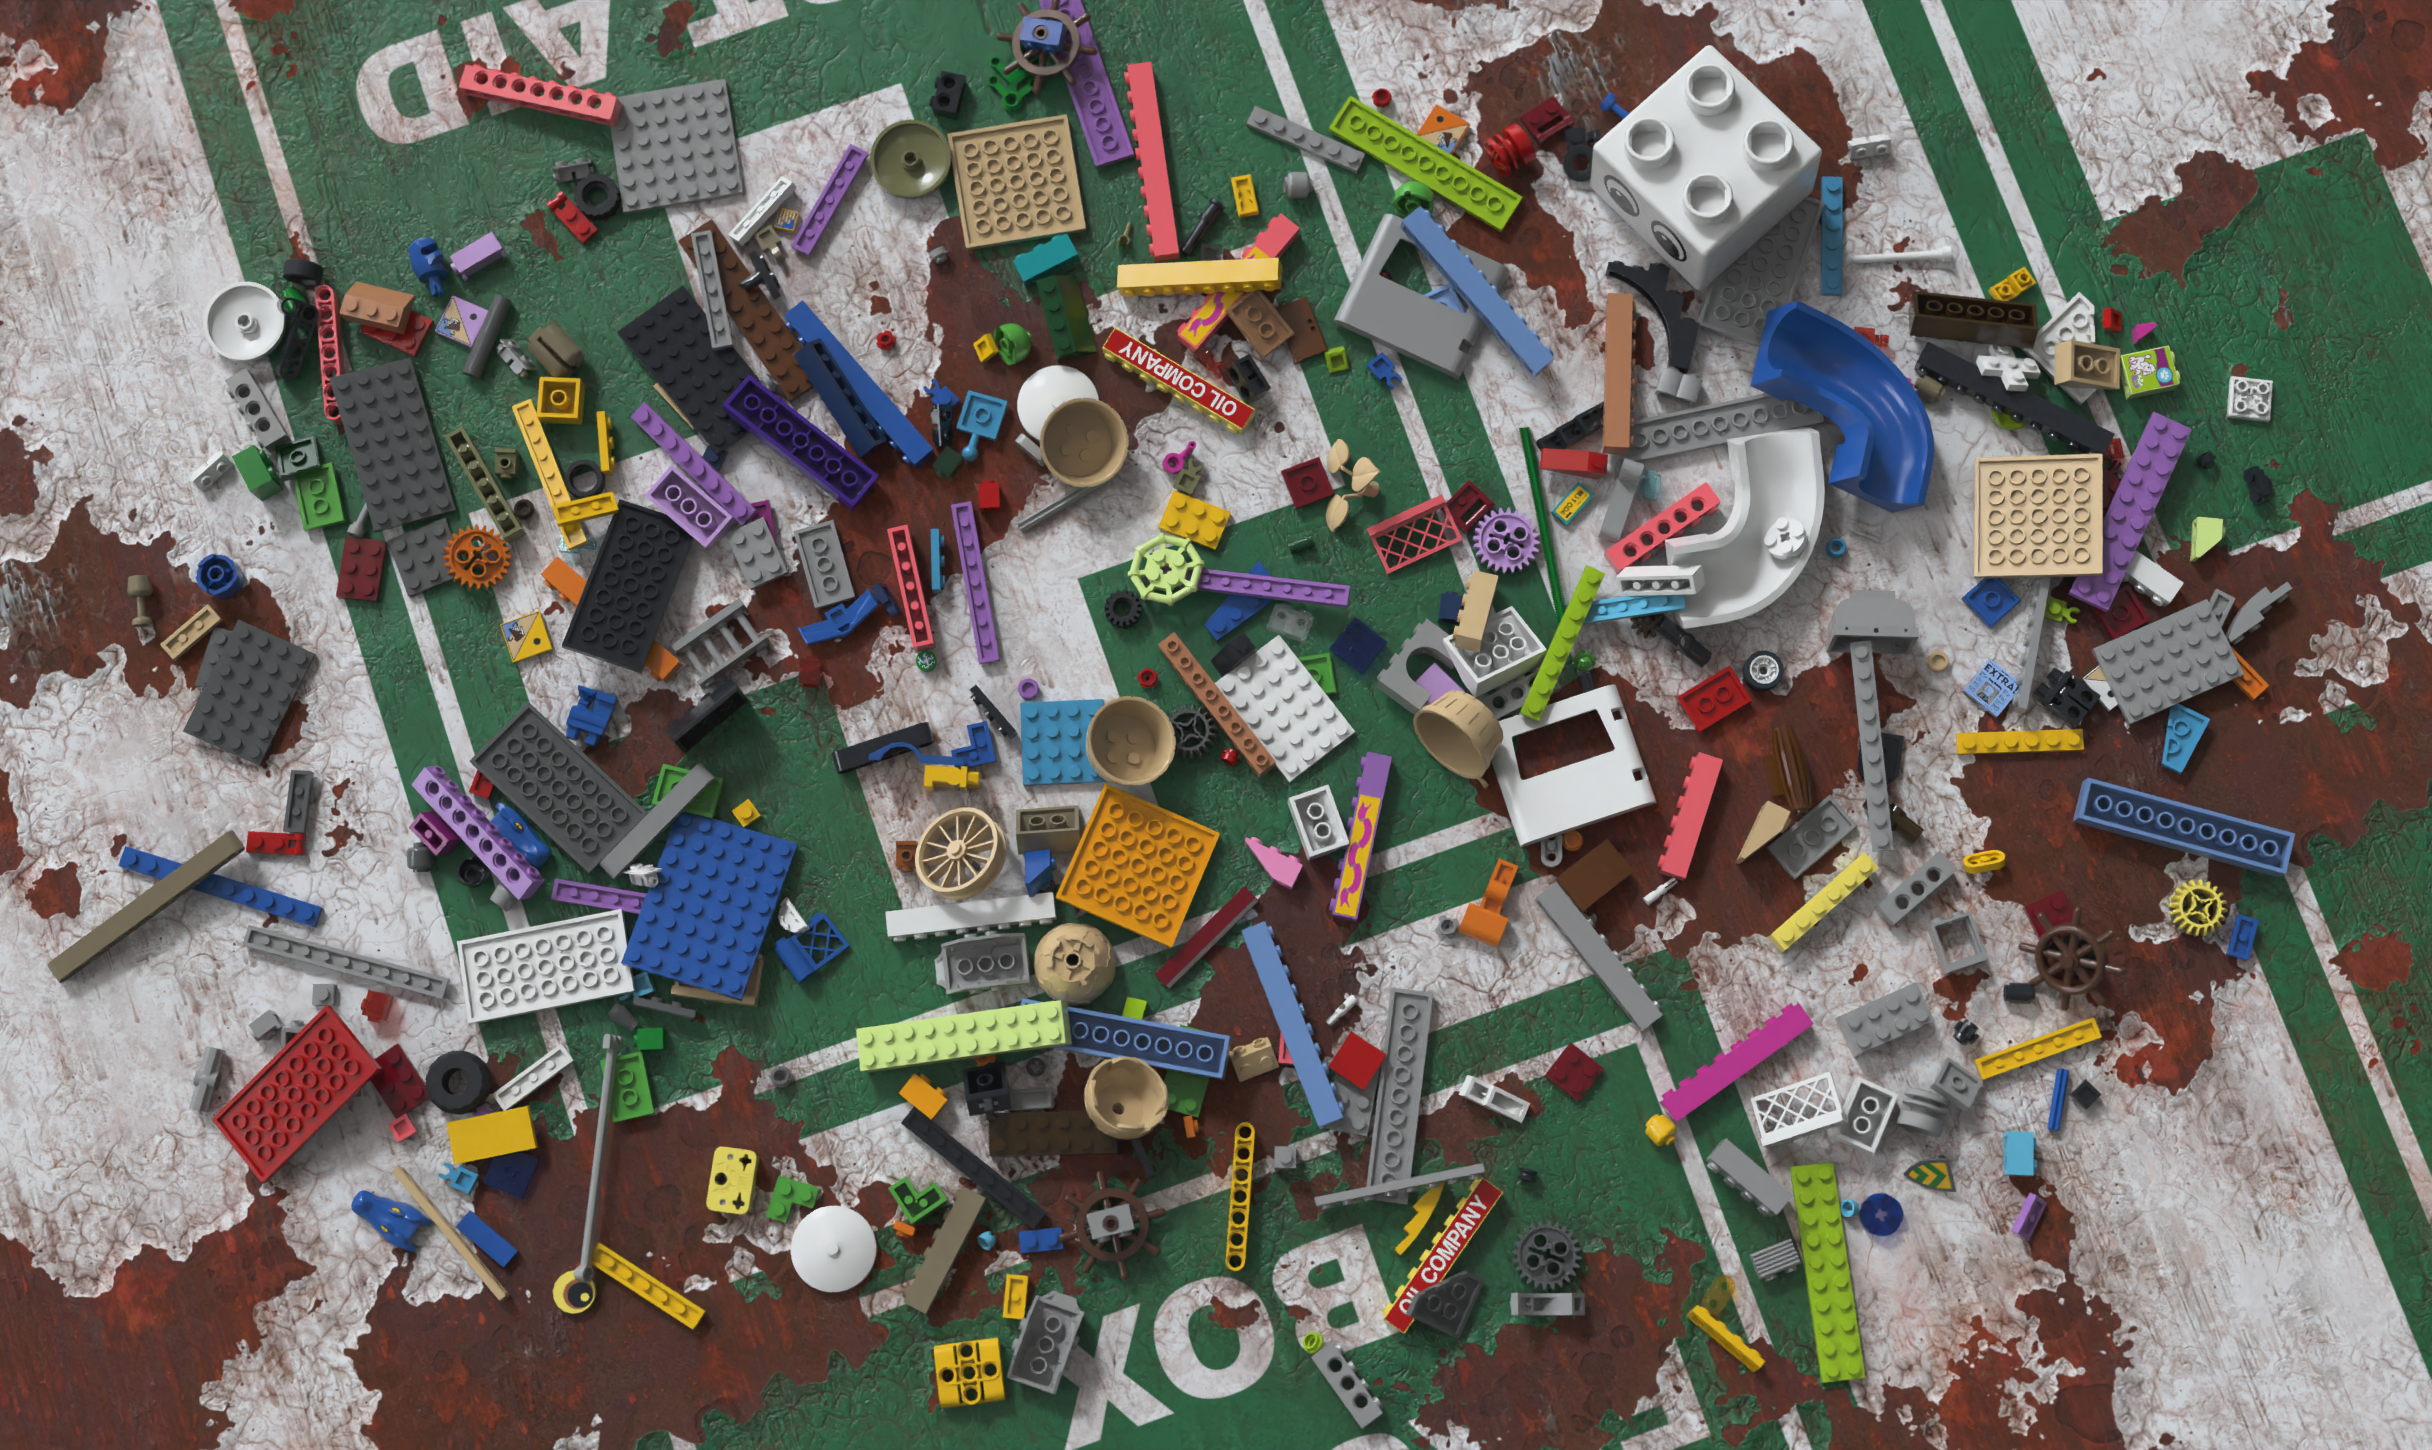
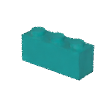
M1066 233L1053 237L1051 242L1045 245L1043 243L1033 248V251L1027 254H1019L1013 260V265L1026 288L1036 283V280L1043 279L1079 261V256Z

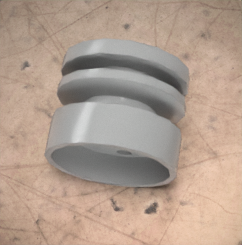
M1907 1088L1905 1095L1912 1099H1903L1902 1103L1911 1109L1900 1110L1896 1124L1920 1134L1940 1137L1944 1123L1935 1117L1936 1115L1945 1116L1947 1114V1111L1939 1107H1949L1950 1101L1931 1091Z

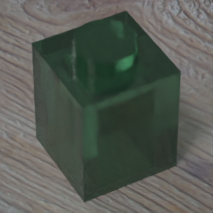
M946 446L932 465L935 470L934 474L942 480L946 478L951 482L965 464L963 456Z

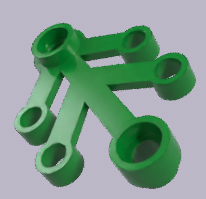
M1009 42L1010 49L1012 50V43ZM1012 53V62H1014L1016 58ZM993 56L990 58V66L992 69L998 70L1009 83V91L1000 83L997 75L989 76L988 85L996 89L1003 97L1002 105L1007 111H1016L1022 105V98L1033 91V87L1030 84L1035 81V78L1029 79L1028 84L1017 91L1018 84L1030 74L1024 70L1019 72L1018 68L1011 74L1004 75L1003 69L1005 66L1001 58ZM1032 59L1030 63H1039V59ZM998 60L999 64L993 65V61ZM996 79L997 83L991 84V80ZM1010 100L1016 101L1013 105H1010L1008 102Z

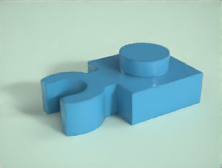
M444 1163V1166L449 1168V1173L447 1175L439 1173L438 1176L446 1180L452 1179L450 1186L471 1194L480 1175L462 1166H459L456 1171L452 1164Z

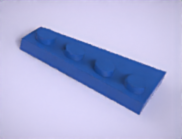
M1260 561L1248 573L1270 576ZM1230 594L1205 623V627L1215 641L1218 642L1275 600Z

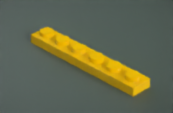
M2083 729L1955 734L1957 755L2084 750Z
M2093 1017L1973 1061L1980 1079L1984 1080L2096 1040L2102 1036Z
M598 1242L594 1248L591 1264L695 1330L706 1313L704 1309L602 1243Z

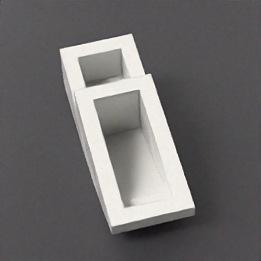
M1467 1075L1459 1093L1460 1096L1520 1123H1522L1530 1103L1474 1076Z

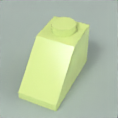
M2197 517L2192 522L2190 562H2195L2224 538L2225 526H2223V519Z

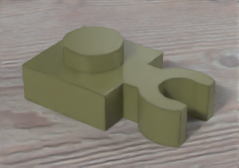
M1193 457L1188 461V471L1182 468L1173 485L1174 489L1191 497L1201 479L1196 474L1204 468V462H1201L1198 467H1193Z

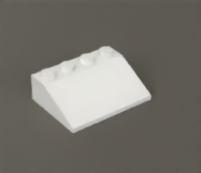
M1513 606L1488 618L1480 652L1455 647L1456 638H1452L1453 634L1443 639V643L1463 683L1475 698L1541 666L1547 649Z

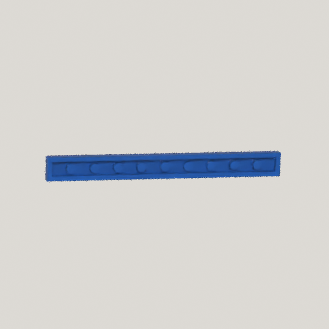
M125 846L118 866L162 880L182 864ZM214 873L192 888L199 892L315 928L323 910L320 906Z

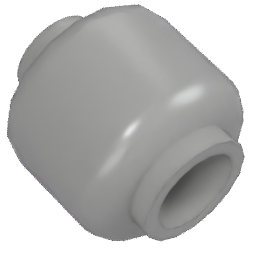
M1290 172L1287 177H1284L1283 191L1287 193L1289 198H1306L1309 192L1313 191V179H1309V175L1306 172Z

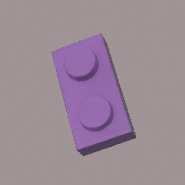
M2029 1193L2018 1218L2014 1222L2012 1232L2020 1238L2029 1241L2047 1203L2037 1195Z

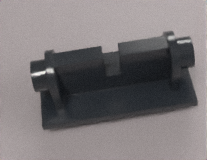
M933 405L932 410H930L932 424H938V428H932V443H934V447L953 446L951 405Z

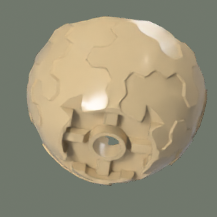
M1067 923L1053 928L1040 940L1034 953L1035 979L1040 989L1042 988L1049 997L1056 1001H1066L1068 1006L1090 1004L1091 1001L1102 995L1112 984L1116 973L1113 947L1109 939L1101 931L1087 924ZM1077 955L1079 958L1078 964L1075 966L1068 965V956Z
M1117 1057L1105 1059L1093 1069L1085 1087L1084 1101L1089 1117L1104 1134L1119 1139H1135L1151 1132L1162 1118L1165 1117L1169 1106V1095L1166 1084L1147 1062L1136 1057ZM1117 1106L1121 1108L1122 1114L1114 1113L1112 1107Z

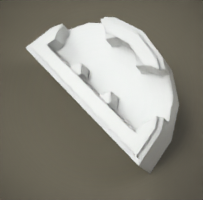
M786 897L780 904L781 908L778 915L780 925L787 931L795 934L809 930L810 927L790 899Z

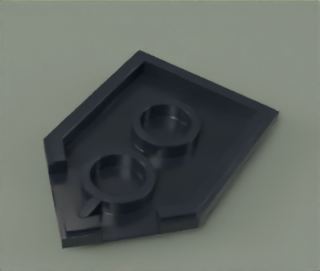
M1881 732L1886 783L1888 785L1899 777L1904 736ZM1860 742L1856 771L1865 781Z

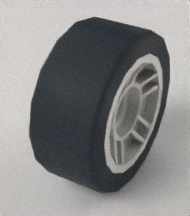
M1767 650L1757 651L1746 660L1742 670L1743 678L1746 684L1753 690L1759 692L1769 691L1775 688L1782 680L1784 673L1783 663L1773 652ZM1763 667L1766 668V674L1764 675L1759 671Z

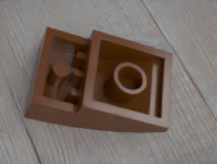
M1606 839L1555 880L1581 912H1583L1628 878L1634 870L1611 842Z

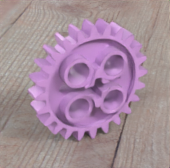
M1508 507L1506 513L1503 512L1502 508H1499L1498 514L1492 510L1491 518L1484 515L1485 522H1478L1480 528H1475L1474 532L1479 536H1473V541L1478 543L1473 546V549H1479L1476 557L1483 556L1480 563L1488 562L1487 569L1494 566V573H1497L1500 568L1503 575H1505L1507 569L1510 570L1511 574H1514V568L1521 572L1522 564L1529 567L1528 560L1534 561L1535 557L1532 553L1538 554L1539 550L1534 546L1540 545V541L1535 540L1540 536V533H1534L1537 525L1530 526L1532 518L1525 520L1526 513L1519 516L1518 509L1513 514L1510 507ZM1502 524L1506 530L1498 532L1495 530V526ZM1516 531H1522L1525 534V537L1523 539H1518L1515 537L1514 533ZM1506 537L1509 538V542L1507 545L1504 544V540ZM1490 543H1495L1498 545L1499 549L1497 551H1491L1488 548V545ZM1509 550H1515L1517 551L1518 556L1516 558L1509 557L1507 552Z

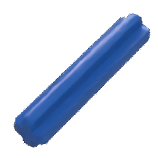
M2059 1068L2056 1072L2047 1126L2048 1130L2057 1132L2060 1130L2069 1070Z

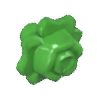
M1580 650L1577 653L1578 655L1572 658L1571 663L1572 667L1577 668L1578 671H1588L1596 664V656L1591 655L1590 652Z

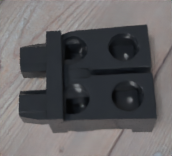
M2055 667L2046 677L2055 684L2054 687L2051 689L2042 682L2034 692L2042 699L2040 704L2061 718L2070 729H2074L2101 697L2100 694L2072 676L2070 672L2066 671L2063 673Z

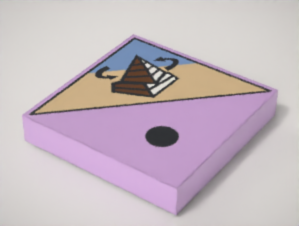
M452 296L435 332L473 348L488 310Z

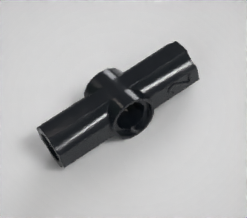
M1663 616L1655 624L1653 631L1670 643L1674 650L1680 651L1700 668L1712 658V653L1696 641L1693 634L1686 633L1667 616ZM1682 637L1685 639L1684 646L1681 645Z

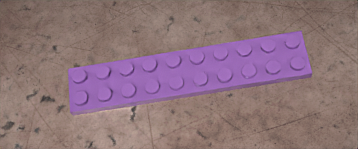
M1038 0L1041 10L1051 8L1052 0ZM1060 0L1058 11L1066 14L1072 21L1085 13L1081 0ZM1087 21L1077 28L1081 37V45L1095 47L1097 54H1079L1076 63L1069 69L1077 83L1074 86H1071L1067 80L1066 83L1097 169L1134 157V152L1089 22ZM1071 34L1065 36L1064 43L1071 44ZM1068 51L1057 53L1063 60L1067 56Z
M2156 412L2151 414L2103 518V576H2076L2068 593L2069 595L2105 612L2109 610L2192 429Z

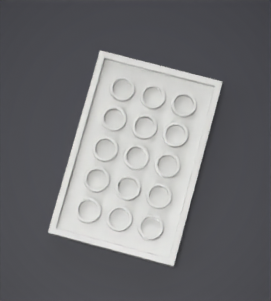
M1280 635L1276 636L1215 683L1276 761V767L1289 783L1355 733L1351 725Z

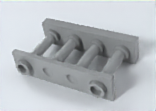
M740 598L671 645L679 656L681 654L686 655L702 678L697 683L702 689L714 685L717 682V678L754 652L764 650L768 646L767 643L770 642L766 634L759 637L744 616V611L747 608ZM733 618L738 620L753 641L744 649H742L727 628V622ZM716 630L722 633L736 653L727 661H725L710 640V634ZM699 642L705 645L719 665L710 673H708L693 652V646Z

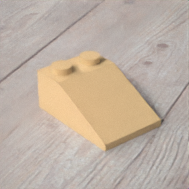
M2075 340L2055 344L2054 385L2070 388L2120 389V349Z
M1767 801L1762 806L1735 863L1741 864L1780 832L1783 833L1790 824L1791 818L1788 816L1791 811Z

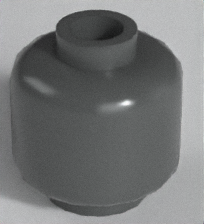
M423 842L413 843V847L407 849V867L413 869L414 873L429 872L430 868L434 866V853Z

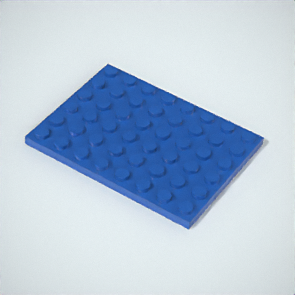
M682 812L673 823L657 868H662V871L657 872L658 884L655 887H649L621 964L742 1001L795 857L798 844L716 819Z

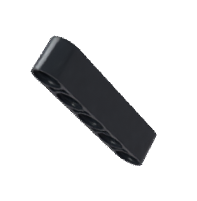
M919 723L833 752L831 755L837 774H844L913 751L907 747L897 746L888 750L882 760H869V754L891 743L905 742L914 745L917 749L933 744L935 741L929 723Z

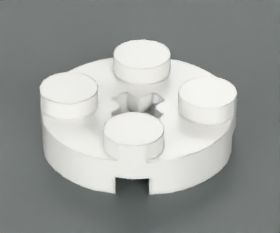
M1780 518L1768 530L1764 543L1774 557L1787 559L1791 555L1796 556L1800 554L1807 544L1806 530L1797 520ZM1786 536H1789V537H1790V540H1789V541L1785 540V541L1783 542V538H1784V537H1786Z

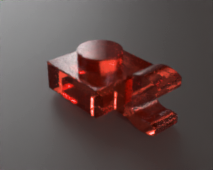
M1854 327L1856 332L1869 340L1873 345L1887 347L1889 335L1875 334V328Z
M1198 347L1194 352V358L1207 370H1211L1216 378H1221V374L1217 371L1219 368L1228 369L1226 363L1215 362V359H1213L1214 355L1209 350H1203L1201 347Z

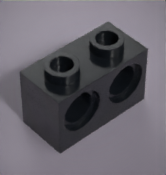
M941 71L940 77H937L935 81L936 94L935 96L932 95L930 100V107H932L934 115L957 120L967 84L964 75ZM948 83L955 84L952 88L945 87ZM945 101L950 103L947 107L940 106Z
M1250 354L1234 361L1226 370V373L1247 405L1263 398L1271 389Z

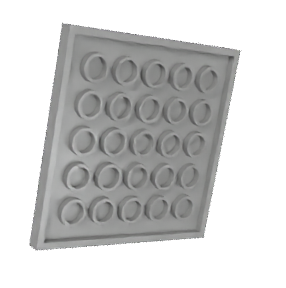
M726 79L617 97L622 107L616 127H610L623 213L625 215L744 195Z

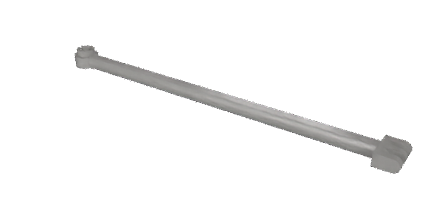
M605 1034L602 1048L607 1049L581 1263L574 1270V1278L579 1282L589 1283L593 1278L591 1262L617 1051H622L623 1037Z

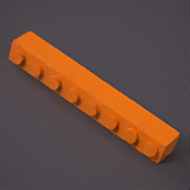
M557 556L541 573L545 579L543 583L551 590L556 588L560 592L558 596L566 603L571 601L576 605L573 608L576 610L587 581ZM655 640L645 667L647 666L652 671L650 675L658 682L662 679L667 683L683 664Z

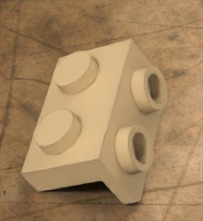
M1268 1037L1258 1038L1245 1046H1237L1229 1053L1240 1082L1279 1067Z

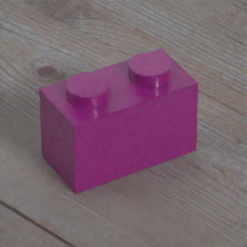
M434 811L421 812L409 827L436 856L450 855L461 841V838Z

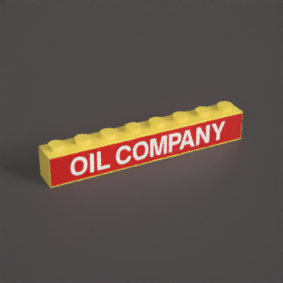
M1116 327L1102 347L1103 354H1105L1104 357L1109 361L1121 363L1122 368L1126 371L1138 373L1143 381L1155 383L1160 391L1172 393L1179 402L1189 403L1192 405L1191 408L1198 413H1206L1209 415L1210 420L1217 424L1223 423L1234 434L1238 432L1243 435L1255 416L1254 408Z
M1481 1178L1479 1181L1476 1179L1473 1181L1468 1189L1471 1193L1467 1199L1463 1196L1456 1206L1459 1209L1455 1216L1450 1214L1444 1223L1447 1226L1444 1232L1440 1233L1438 1231L1431 1241L1434 1244L1432 1249L1424 1251L1419 1259L1422 1263L1418 1269L1413 1267L1408 1274L1409 1282L1406 1286L1401 1284L1394 1294L1397 1296L1393 1304L1389 1302L1382 1311L1385 1314L1383 1319L1403 1334H1405L1414 1321V1318L1406 1315L1414 1294L1442 1281L1503 1192L1484 1178Z

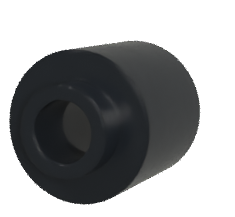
M2010 982L2009 985H2004L2003 999L2005 1002H2009V1004H2031V1000H2035V987H2031V983Z

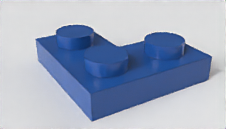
M983 721L967 725L971 746L951 750L952 757H964V766L968 767V769L997 762L988 722ZM954 765V767L961 770V766Z

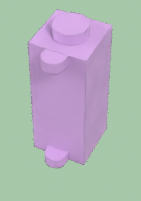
M490 232L451 255L450 258L453 263L450 265L456 275L460 273L466 281L470 275L501 257H507L493 232Z

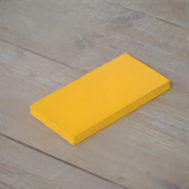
M530 1105L446 1123L454 1164L538 1147Z

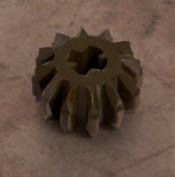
M1665 614L1630 618V621L1635 622L1631 625V629L1638 628L1636 635L1639 636L1643 632L1644 639H1647L1649 633L1652 638H1655L1654 626ZM1646 617H1649V621H1652L1650 625L1645 624L1646 621H1643Z

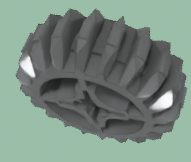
M1184 704V710L1182 711L1179 706H1176V714L1173 711L1168 712L1171 717L1169 721H1171L1172 726L1181 733L1179 744L1176 743L1174 756L1178 757L1181 752L1183 760L1186 759V754H1190V759L1194 760V753H1197L1198 757L1201 758V750L1208 753L1209 749L1206 745L1211 747L1214 745L1209 739H1216L1217 737L1216 734L1210 733L1217 730L1216 726H1210L1215 722L1214 718L1207 720L1210 713L1207 711L1202 715L1203 707L1195 711V704H1192L1191 710H1188L1187 704ZM1183 717H1193L1188 723L1176 722ZM1199 720L1206 728L1205 737L1196 730ZM1193 727L1192 733L1194 734L1189 733L1185 737V731L1183 730H1189V728ZM1191 740L1201 742L1194 747H1184Z

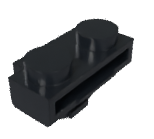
M2253 466L2243 471V478L2247 482L2250 491L2249 497L2254 506L2269 502L2268 496L2271 495L2273 485L2271 479L2267 475L2265 476L2264 470L2260 469L2259 466Z

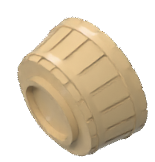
M1075 398L1060 404L1047 417L1040 434V451L1047 468L1062 482L1076 487H1094L1100 485V483L1107 482L1121 469L1128 453L1129 439L1127 429L1120 415L1113 408H1110L1108 404L1093 398Z
M1452 690L1444 693L1440 698L1417 712L1413 719L1415 732L1426 750L1444 767L1465 778L1478 779L1482 777L1489 768L1495 753L1502 745L1503 730L1497 718L1481 701L1463 691Z
M1123 696L1110 700L1095 713L1087 730L1086 754L1090 765L1103 779L1117 785L1139 786L1154 781L1167 770L1174 757L1176 738L1174 736V728L1171 721H1169L1170 719L1156 704L1141 697Z

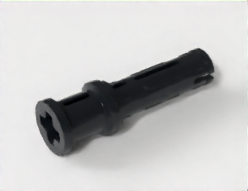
M1210 198L1209 205L1199 215V222L1179 249L1184 255L1191 257V254L1209 227L1216 224L1215 220L1220 212L1225 210V206L1219 201Z

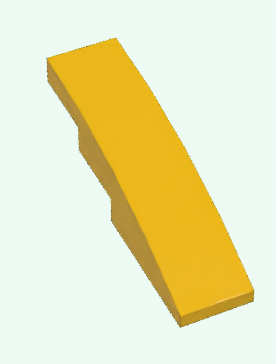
M1440 1182L1439 1187L1431 1188L1412 1207L1418 1214L1403 1228L1409 1235L1394 1249L1399 1256L1416 1239L1428 1221L1439 1200L1445 1182Z

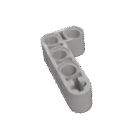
M1624 459L1598 538L1613 543L1619 542L1645 464Z

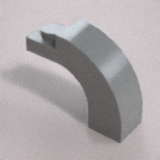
M1511 1293V1315H1585V1294Z

